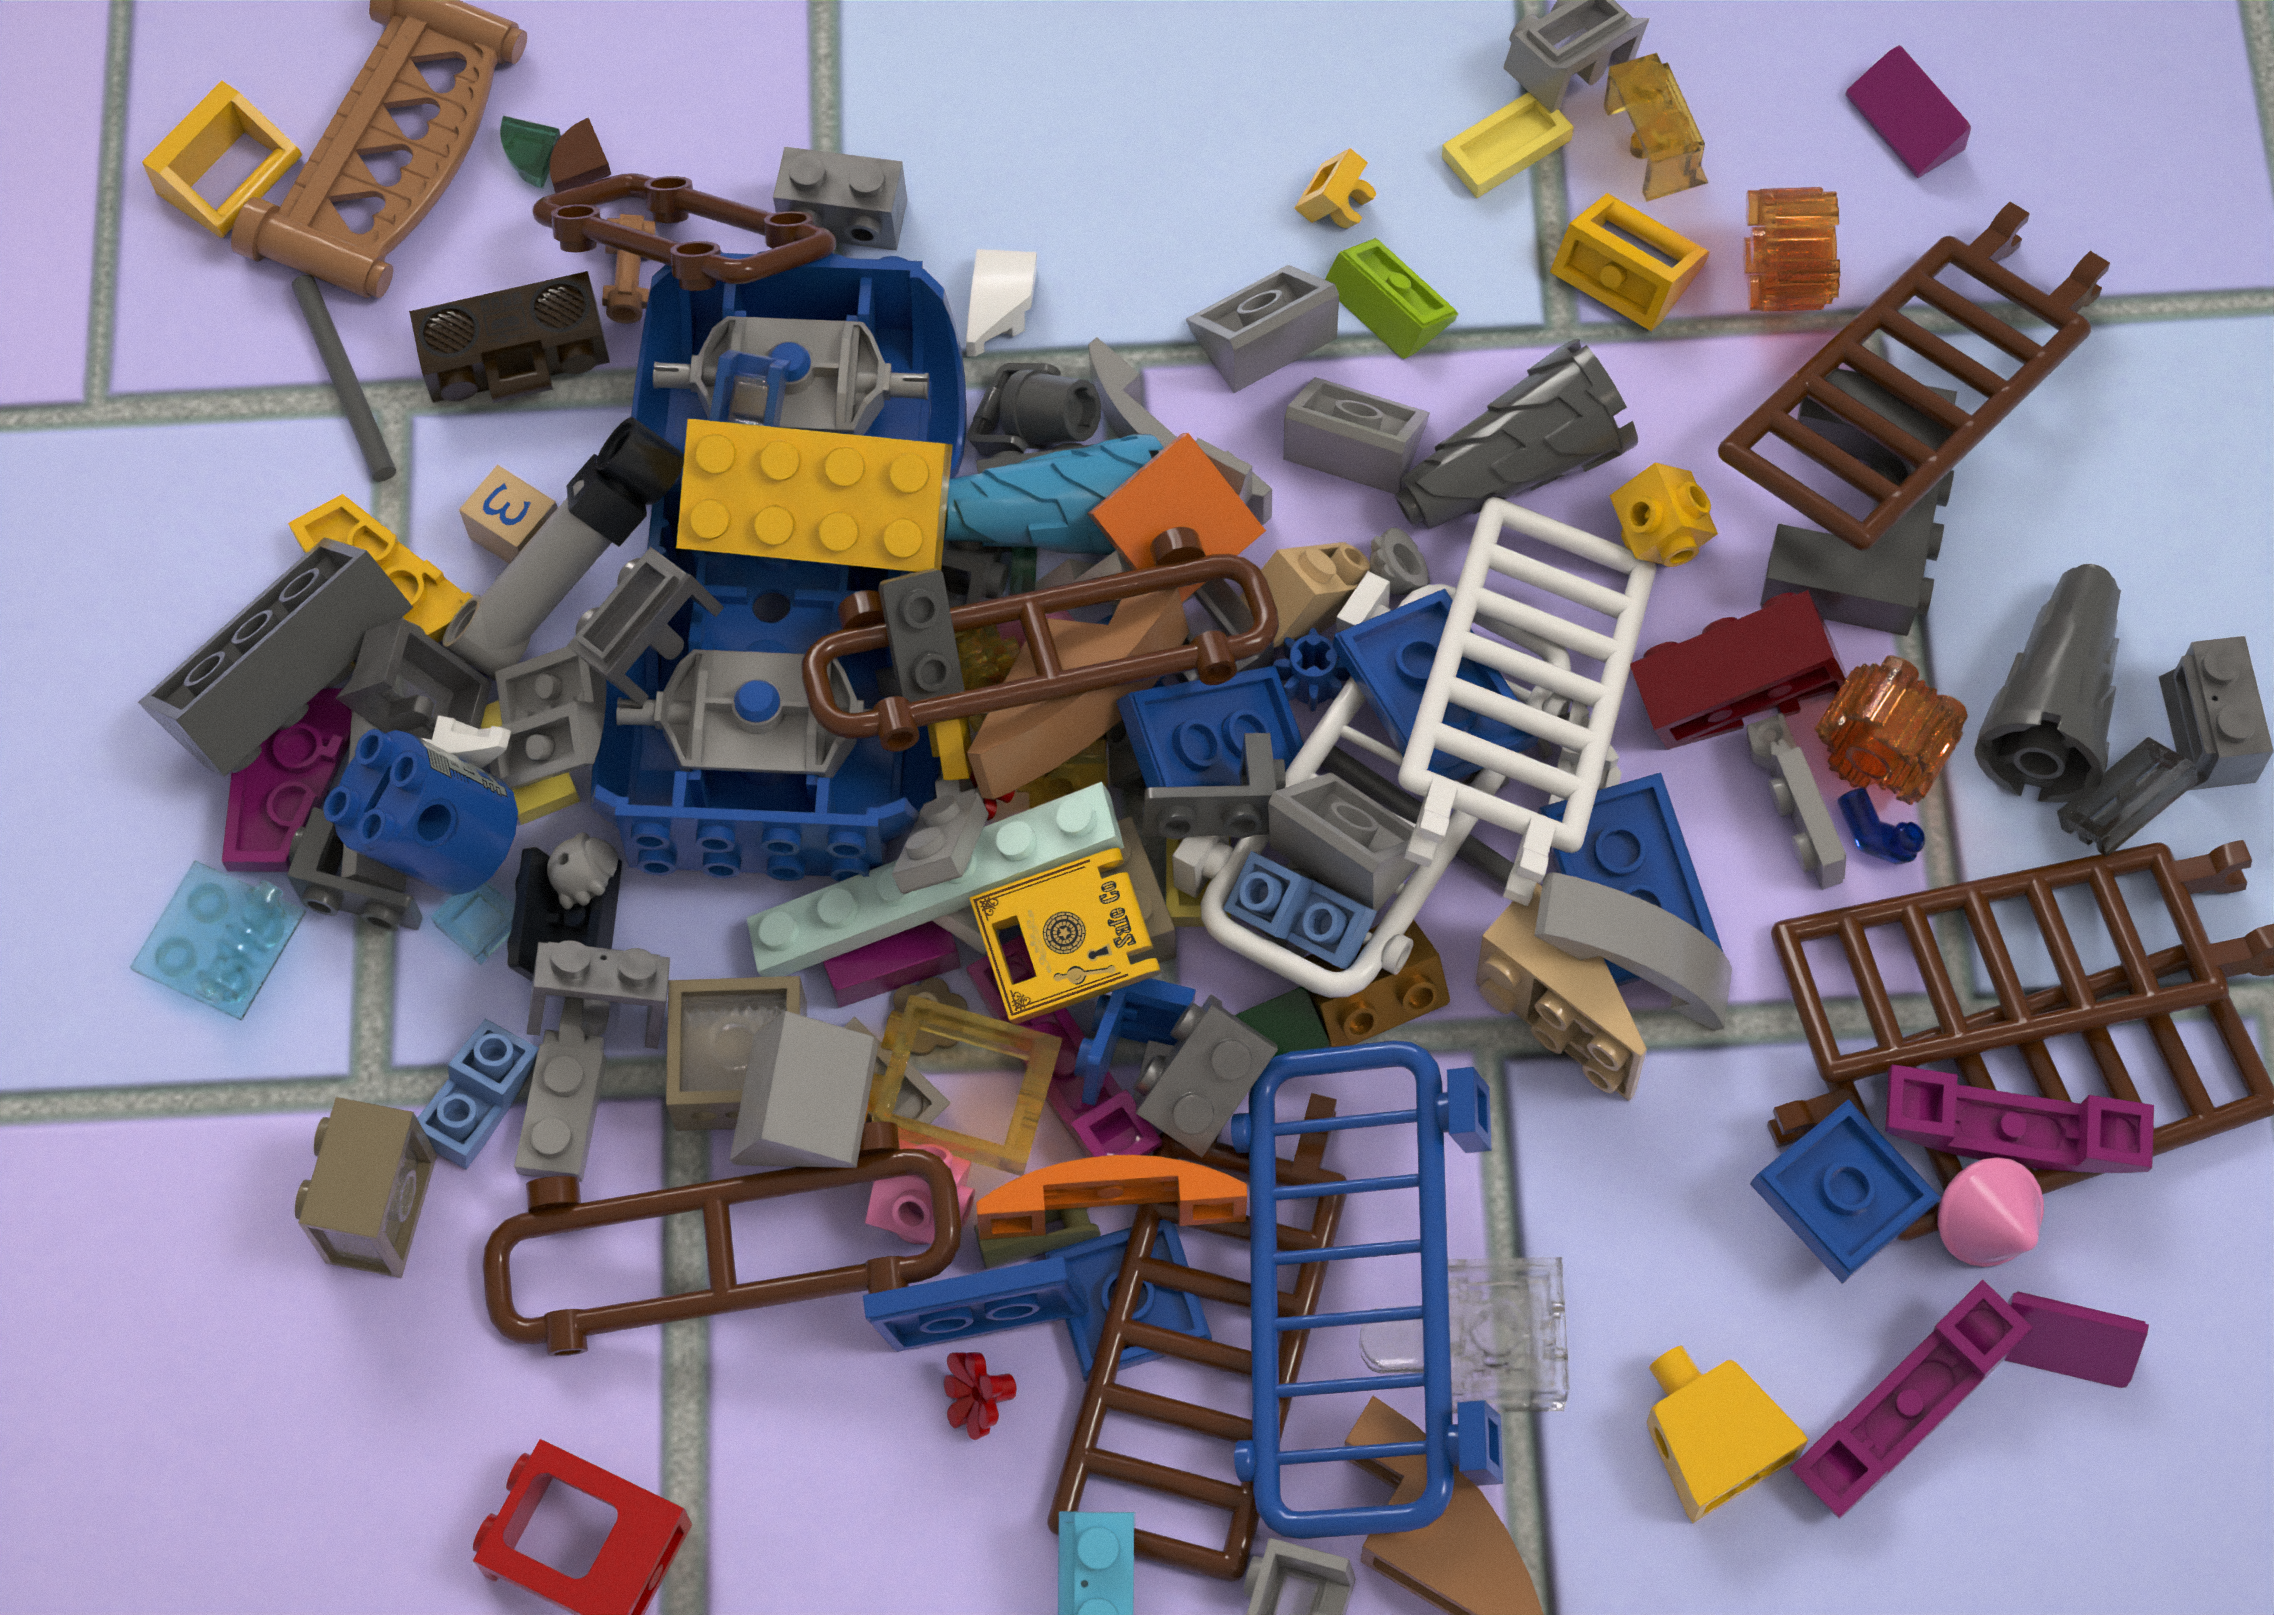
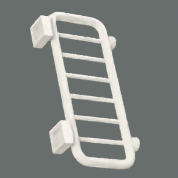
M1368 571L1337 615L1336 633L1391 611L1392 609L1389 608L1390 581ZM1445 584L1426 585L1412 591L1401 601L1398 607L1444 588L1453 600L1456 587ZM1475 613L1472 623L1538 654L1545 662L1571 671L1570 656L1565 647L1485 615ZM1350 676L1286 770V787L1319 777L1315 773L1339 737L1401 767L1403 757L1399 751L1348 726L1366 699L1352 676ZM1505 679L1516 698L1525 702L1524 704L1557 717L1567 713L1571 699L1539 686H1535L1531 692ZM1483 768L1479 771L1470 787L1494 796L1507 776ZM1454 809L1449 817L1450 820L1445 838L1441 845H1437L1429 868L1418 864L1407 883H1402L1394 892L1398 895L1375 932L1373 934L1367 933L1363 941L1365 947L1355 962L1348 969L1339 972L1326 970L1235 923L1228 917L1227 912L1223 910L1250 852L1253 851L1261 854L1270 841L1269 835H1253L1240 838L1234 848L1229 846V835L1189 836L1184 838L1172 855L1174 887L1197 898L1208 880L1211 879L1200 903L1201 920L1211 937L1232 951L1313 993L1329 998L1349 997L1363 991L1376 978L1381 968L1394 975L1398 974L1403 968L1413 947V940L1404 936V933L1479 818ZM1398 816L1399 818H1401L1402 820H1404L1405 822H1407L1415 828L1416 824Z

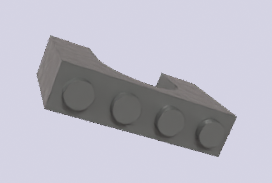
M1837 368L1825 379L1934 450L1953 434L1858 372ZM1926 386L1955 405L1957 391ZM1807 397L1800 402L1797 417L1799 422L1851 456L1876 466L1897 486L1916 469ZM1951 470L1876 544L1866 551L1854 549L1833 534L1778 524L1770 552L1760 606L1779 594L1789 592L1799 594L1808 590L1823 619L1908 636L1915 614L1927 616L1934 579L1923 577L1926 559L1937 561L1944 524L1933 522L1936 505L1946 507L1948 504L1954 470Z

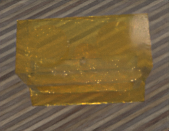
M1653 53L1610 66L1603 107L1608 116L1626 110L1635 132L1631 136L1630 153L1638 159L1648 158L1642 189L1646 202L1709 183L1701 167L1705 147L1704 140L1668 62L1662 64L1658 54Z

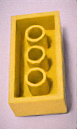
M687 419L676 548L912 572L931 568L941 571L953 444Z

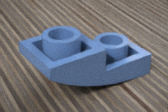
M1253 851L1250 852L1223 910L1263 931L1287 940L1345 970L1353 964L1378 912Z
M485 1018L448 1064L449 1079L417 1117L435 1152L467 1170L492 1136L522 1089L536 1063L537 1053L540 1048Z

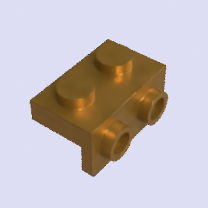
M1414 919L1404 933V936L1413 940V947L1405 965L1398 974L1394 975L1381 968L1376 978L1363 991L1349 997L1329 998L1308 990L1314 1006L1321 1017L1331 1047L1355 1045L1446 1006L1450 1002L1440 955ZM1376 925L1372 929H1369L1368 932L1373 934L1378 925ZM1362 943L1361 948H1360V950H1359V952H1358V954H1357L1355 960L1357 959V957L1359 956V954L1361 953V951H1362L1363 948L1365 947V944ZM1314 954L1303 957L1332 972L1345 970Z

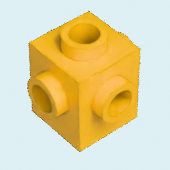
M1653 463L1609 495L1622 525V540L1625 546L1632 550L1635 559L1658 563L1667 567L1680 566L1694 559L1699 553L1698 548L1718 535L1709 513L1711 510L1710 500L1704 490L1696 483L1692 471Z

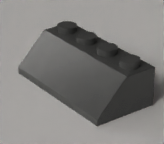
M324 537L138 703L203 766L225 777L230 771L232 773L239 772L253 763L262 751L260 744L277 729L285 730L296 724L307 713L309 709L307 702L324 687L331 688L338 685L353 672L356 666L354 660L359 656L366 630L402 618L413 606L367 550Z

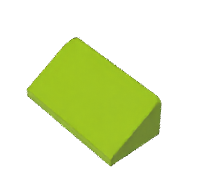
M1377 238L1339 252L1325 278L1326 281L1335 284L1339 293V301L1403 359L1418 352L1453 323L1459 314L1456 309Z

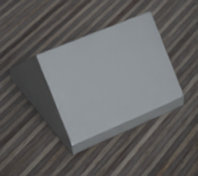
M1287 265L1186 318V322L1190 331L1233 393H1236L1337 339L1339 293L1334 283Z
M1314 377L1287 406L1284 417L1283 460L1396 494L1402 490L1400 479L1409 472L1430 412Z
M1332 772L1274 791L1268 802L1270 847L1331 889L1376 911L1380 910L1418 865L1404 858L1414 827Z
M788 1011L783 1012L753 1036L729 1161L734 1165L856 1168L879 1041L874 1036Z

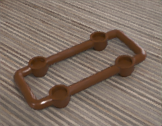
M638 173L619 174L545 196L539 199L532 209L537 223L553 229V237L560 241L561 250L573 253L586 252L595 249L597 243L654 260L671 266L673 277L679 279V287L689 291L713 288L717 284L716 280L728 284L755 282L826 258L833 253L837 244L836 238L831 231L813 225V216L809 213L799 211L768 212L694 190L692 180L681 176L653 178ZM626 197H637L646 200L647 210L653 212V220L656 222H682L689 218L690 213L765 236L766 245L772 249L746 258L732 259L721 256L720 246L713 242L690 241L679 243L602 219L600 217V209L596 206Z

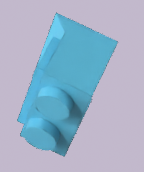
M1059 1511L1058 1615H1134V1527L1136 1526V1512Z

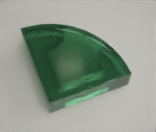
M503 116L500 137L509 163L524 181L543 188L550 172L549 164L552 151L561 137L559 128Z

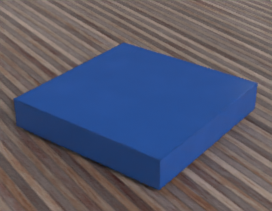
M1849 1099L1759 1172L1750 1183L1756 1192L1842 1284L1930 1211L1941 1199L1932 1187Z
M1161 1220L1151 1257L1189 1267L1175 1223ZM1131 1227L1045 1253L1046 1259L1064 1256L1086 1289L1089 1312L1084 1316L1064 1319L1084 1382L1088 1380ZM1143 1281L1132 1320L1212 1340L1198 1296L1184 1291L1182 1293ZM1125 1345L1120 1357L1118 1371L1167 1356L1154 1353L1149 1349Z

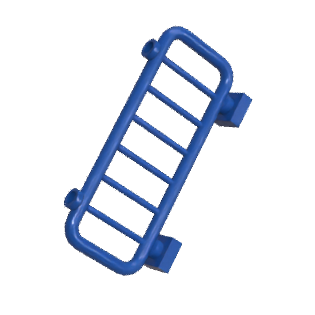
M1393 1040L1287 1052L1273 1057L1251 1087L1248 1098L1249 1113L1233 1114L1231 1119V1138L1236 1153H1249L1253 1440L1236 1442L1234 1450L1236 1474L1240 1482H1253V1495L1257 1513L1268 1528L1283 1537L1311 1539L1410 1532L1427 1527L1442 1516L1452 1499L1455 1481L1454 1466H1459V1471L1476 1486L1503 1484L1501 1415L1485 1400L1457 1402L1458 1424H1453L1444 1133H1449L1465 1153L1492 1151L1490 1088L1474 1067L1447 1069V1092L1443 1093L1438 1063L1428 1050L1413 1042ZM1392 1067L1406 1068L1415 1077L1416 1109L1275 1123L1276 1091L1288 1079ZM1417 1122L1418 1174L1276 1187L1275 1136ZM1419 1187L1420 1239L1277 1252L1276 1201ZM1421 1253L1422 1305L1278 1318L1277 1266ZM1422 1319L1423 1373L1279 1384L1278 1331ZM1424 1386L1425 1441L1280 1452L1279 1398ZM1426 1454V1489L1420 1498L1411 1503L1293 1511L1285 1506L1281 1498L1280 1465Z

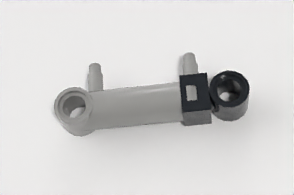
M630 417L623 421L608 437L599 455L593 454L566 485L567 498L504 571L496 576L495 581L482 596H473L459 609L444 634L442 642L444 648L464 658L471 666L493 681H496L495 671L517 664L526 651L534 631L610 544L614 543L620 547L647 516L646 505H653L669 491L682 471L684 453L636 418Z

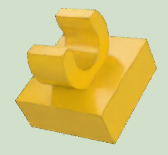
M1351 148L1323 162L1294 209L1311 223L1330 214L1332 220L1342 228L1348 229L1358 224L1362 217L1350 207L1348 199L1351 196L1356 202L1364 205L1375 198L1376 191L1368 182L1358 179L1368 162Z

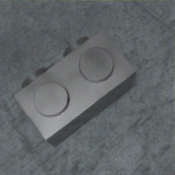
M784 147L773 195L776 213L785 211L809 213L813 216V225L831 231L837 243L897 250L908 200L902 161Z

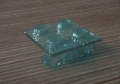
M195 860L131 964L130 969L242 1021L306 914V910L282 900L283 892L269 882L260 881L256 888Z

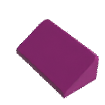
M1900 45L1888 51L1846 90V97L1917 178L1961 153L1966 148L1971 131L1969 122Z
M933 921L823 961L838 1008L898 989L903 985L913 984L961 968L959 952L951 932H948Z
M2019 1291L2013 1292L2008 1304L2033 1329L2004 1359L2005 1361L2118 1388H2126L2132 1380L2148 1334L2149 1324H2145L2146 1321Z

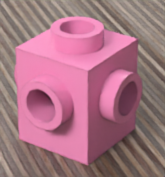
M899 1139L900 1149H924L939 1156L951 1169L958 1192L961 1226L964 1227L970 1215L975 1197V1189L966 1186L972 1161L953 1156L948 1149L939 1145H918ZM917 1175L874 1181L865 1223L897 1233L901 1239L909 1243L919 1245L932 1244L935 1229L928 1183Z

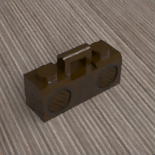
M588 271L409 311L422 374L433 403L443 400L462 401L474 396L478 392L490 390L493 403L553 390L551 376L562 373L581 374L597 365L610 363L598 306Z

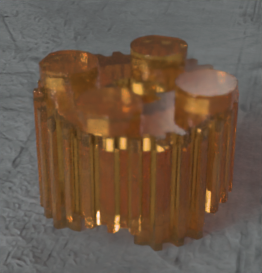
M1821 187L1748 190L1746 192L1747 226L1755 227L1751 228V237H1744L1743 267L1745 274L1756 273V275L1748 276L1749 311L1823 310L1825 304H1832L1833 298H1839V278L1841 274L1840 259H1837L1835 225H1839L1837 192H1823Z
M1890 655L1884 659L1880 666L1876 663H1872L1871 666L1866 663L1862 664L1861 667L1856 666L1844 681L1814 730L1818 733L1819 739H1822V743L1828 745L1827 751L1832 753L1827 760L1830 765L1828 769L1839 774L1838 778L1850 782L1852 788L1858 787L1862 790H1866L1869 784L1873 785L1875 783L1881 790L1885 791L1888 788L1894 794H1897L1896 800L1912 805L1914 801L1919 803L1921 799L1925 798L1963 736L1961 730L1968 718L1965 706L1957 699L1948 695H1937V689L1927 687L1924 680L1918 681L1919 672L1917 668L1906 659Z

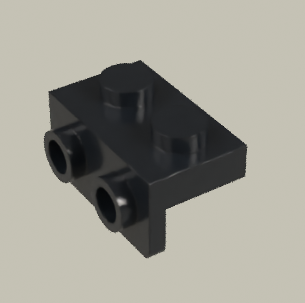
M537 847L524 848L521 855L519 874L515 882L516 899L512 929L507 941V964L509 968L532 981L538 942L560 943L571 940L589 947L612 949L623 862L621 859L618 858L616 871L613 877L608 879V885L605 887L602 895L594 896L585 906L575 903L571 908L565 909L560 904L559 894L550 884L547 874V864L550 856Z

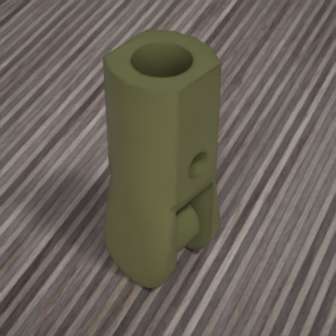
M1089 1207L1045 1210V1224L1062 1219L1065 1229L1042 1236L979 1240L978 1224L974 1225L985 1269L989 1270L1099 1237L1101 1235L1099 1226L1090 1222L1087 1213Z

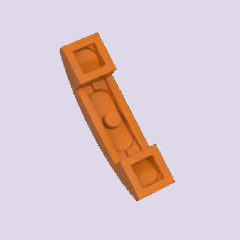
M1107 1155L1062 1162L1018 1177L977 1201L979 1240L1046 1235L1045 1210L1177 1201L1179 1226L1246 1222L1247 1185L1228 1174L1203 1165L1159 1156Z

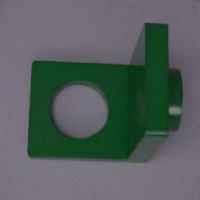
M1298 987L1234 1015L1277 1044L1278 1050L1273 1057L1291 1051L1327 1048L1330 1046V1041L1308 990L1303 987Z

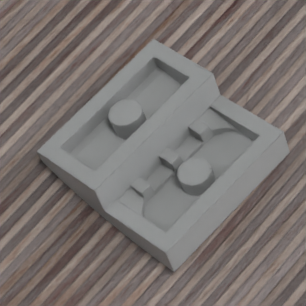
M568 646L495 671L502 726L499 727L510 730L511 734L507 749L490 763L492 775L502 779L513 791L594 764L602 737L606 709V679L590 667Z

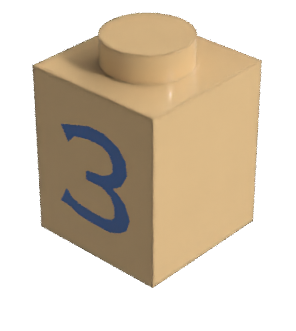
M497 464L462 505L459 512L469 538L510 564L558 507L556 501Z

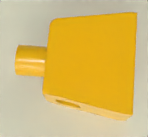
M1680 1345L1661 1355L1649 1366L1650 1371L1668 1397L1659 1401L1651 1408L1646 1423L1683 1508L1692 1523H1695L1800 1458L1808 1442L1807 1437L1737 1362L1731 1359L1702 1375L1684 1347Z

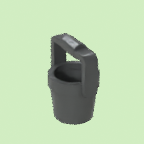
M1006 363L996 371L990 386L986 389L968 430L967 439L982 455H995L1004 451H1017L1024 454L1026 449H1043L1048 445L1086 441L1093 436L1100 422L1101 403L1099 394L1094 385L1088 380L1060 376V370L1054 365L1047 363ZM1000 419L1005 435H991Z

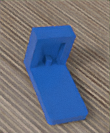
M1149 978L1114 990L1111 996L1106 994L1100 995L1091 1026V1031L1097 1034L1094 1040L1083 1038L1075 1065L1074 1075L1084 1078L1082 1103L1095 1106L1120 1037L1146 1044L1149 1040L1174 1046L1178 1040L1170 1035L1171 1031L1186 1008L1195 1001L1196 989Z

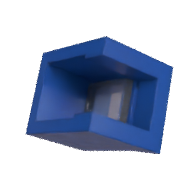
M728 350L720 355L709 421L779 427L791 361Z

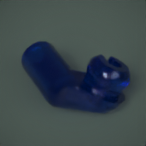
M1866 788L1851 790L1838 798L1837 803L1856 847L1861 852L1889 863L1900 865L1914 861L1917 853L1924 848L1925 835L1916 823L1912 821L1908 823L1899 822L1895 826L1880 821Z

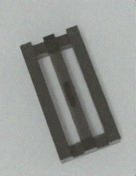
M2147 737L2105 772L2101 786L2095 792L2080 800L2069 801L2057 811L2061 829L2069 834L2076 830L2080 841L2088 846L2095 842L2098 852L2108 857L2199 781L2195 763L2152 738ZM2160 763L2136 783V780L2145 774L2155 764ZM2115 797L2117 798L2114 802H2112L2108 807H2106V808H2105L2102 812H2100L2097 816H2095L2093 819H2090V818H2091L2092 816H2094L2098 811H2100L2104 806H2106L2109 802H2111Z

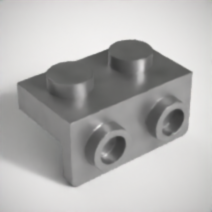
M1210 994L1202 1007L1192 1002L1186 1008L1170 1034L1178 1040L1164 1061L1154 1056L1145 1066L1133 1086V1089L1140 1093L1136 1101V1114L1201 1158L1278 1050L1277 1044L1222 1007V1001Z

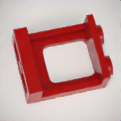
M539 1439L532 1454L523 1453L514 1464L506 1484V1489L510 1491V1494L499 1514H489L481 1524L473 1542V1551L477 1552L473 1562L484 1577L495 1582L499 1577L574 1615H645L692 1527V1523L683 1507ZM553 1478L614 1507L618 1512L617 1521L586 1576L579 1579L571 1578L514 1550Z

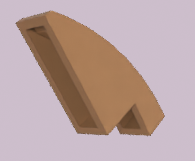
M1178 588L1121 599L1108 625L1047 618L1063 670L1182 646L1189 634ZM1025 641L1004 683L1037 676L1027 641ZM1160 677L989 712L967 752L981 797L994 800L1054 770L1089 747L1122 720L1116 702L1127 693L1152 689Z
M1372 1396L1346 1438L1344 1447L1425 1441L1426 1433L1412 1421L1375 1396ZM1426 1454L1347 1460L1396 1489L1387 1505L1414 1502L1422 1496L1426 1489ZM1454 1466L1455 1481L1452 1499L1442 1516L1429 1526L1410 1532L1369 1534L1362 1546L1361 1563L1448 1615H1544L1530 1574L1508 1530L1481 1490L1459 1471V1466Z

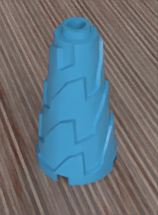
M1132 434L1118 439L1106 440L1088 447L1057 451L1019 463L985 469L980 474L949 479L944 541L982 542V546L1042 548L1069 554L1110 555L1116 549L1087 513L1152 459L1149 451H1158L1164 448L1159 440L1151 434Z

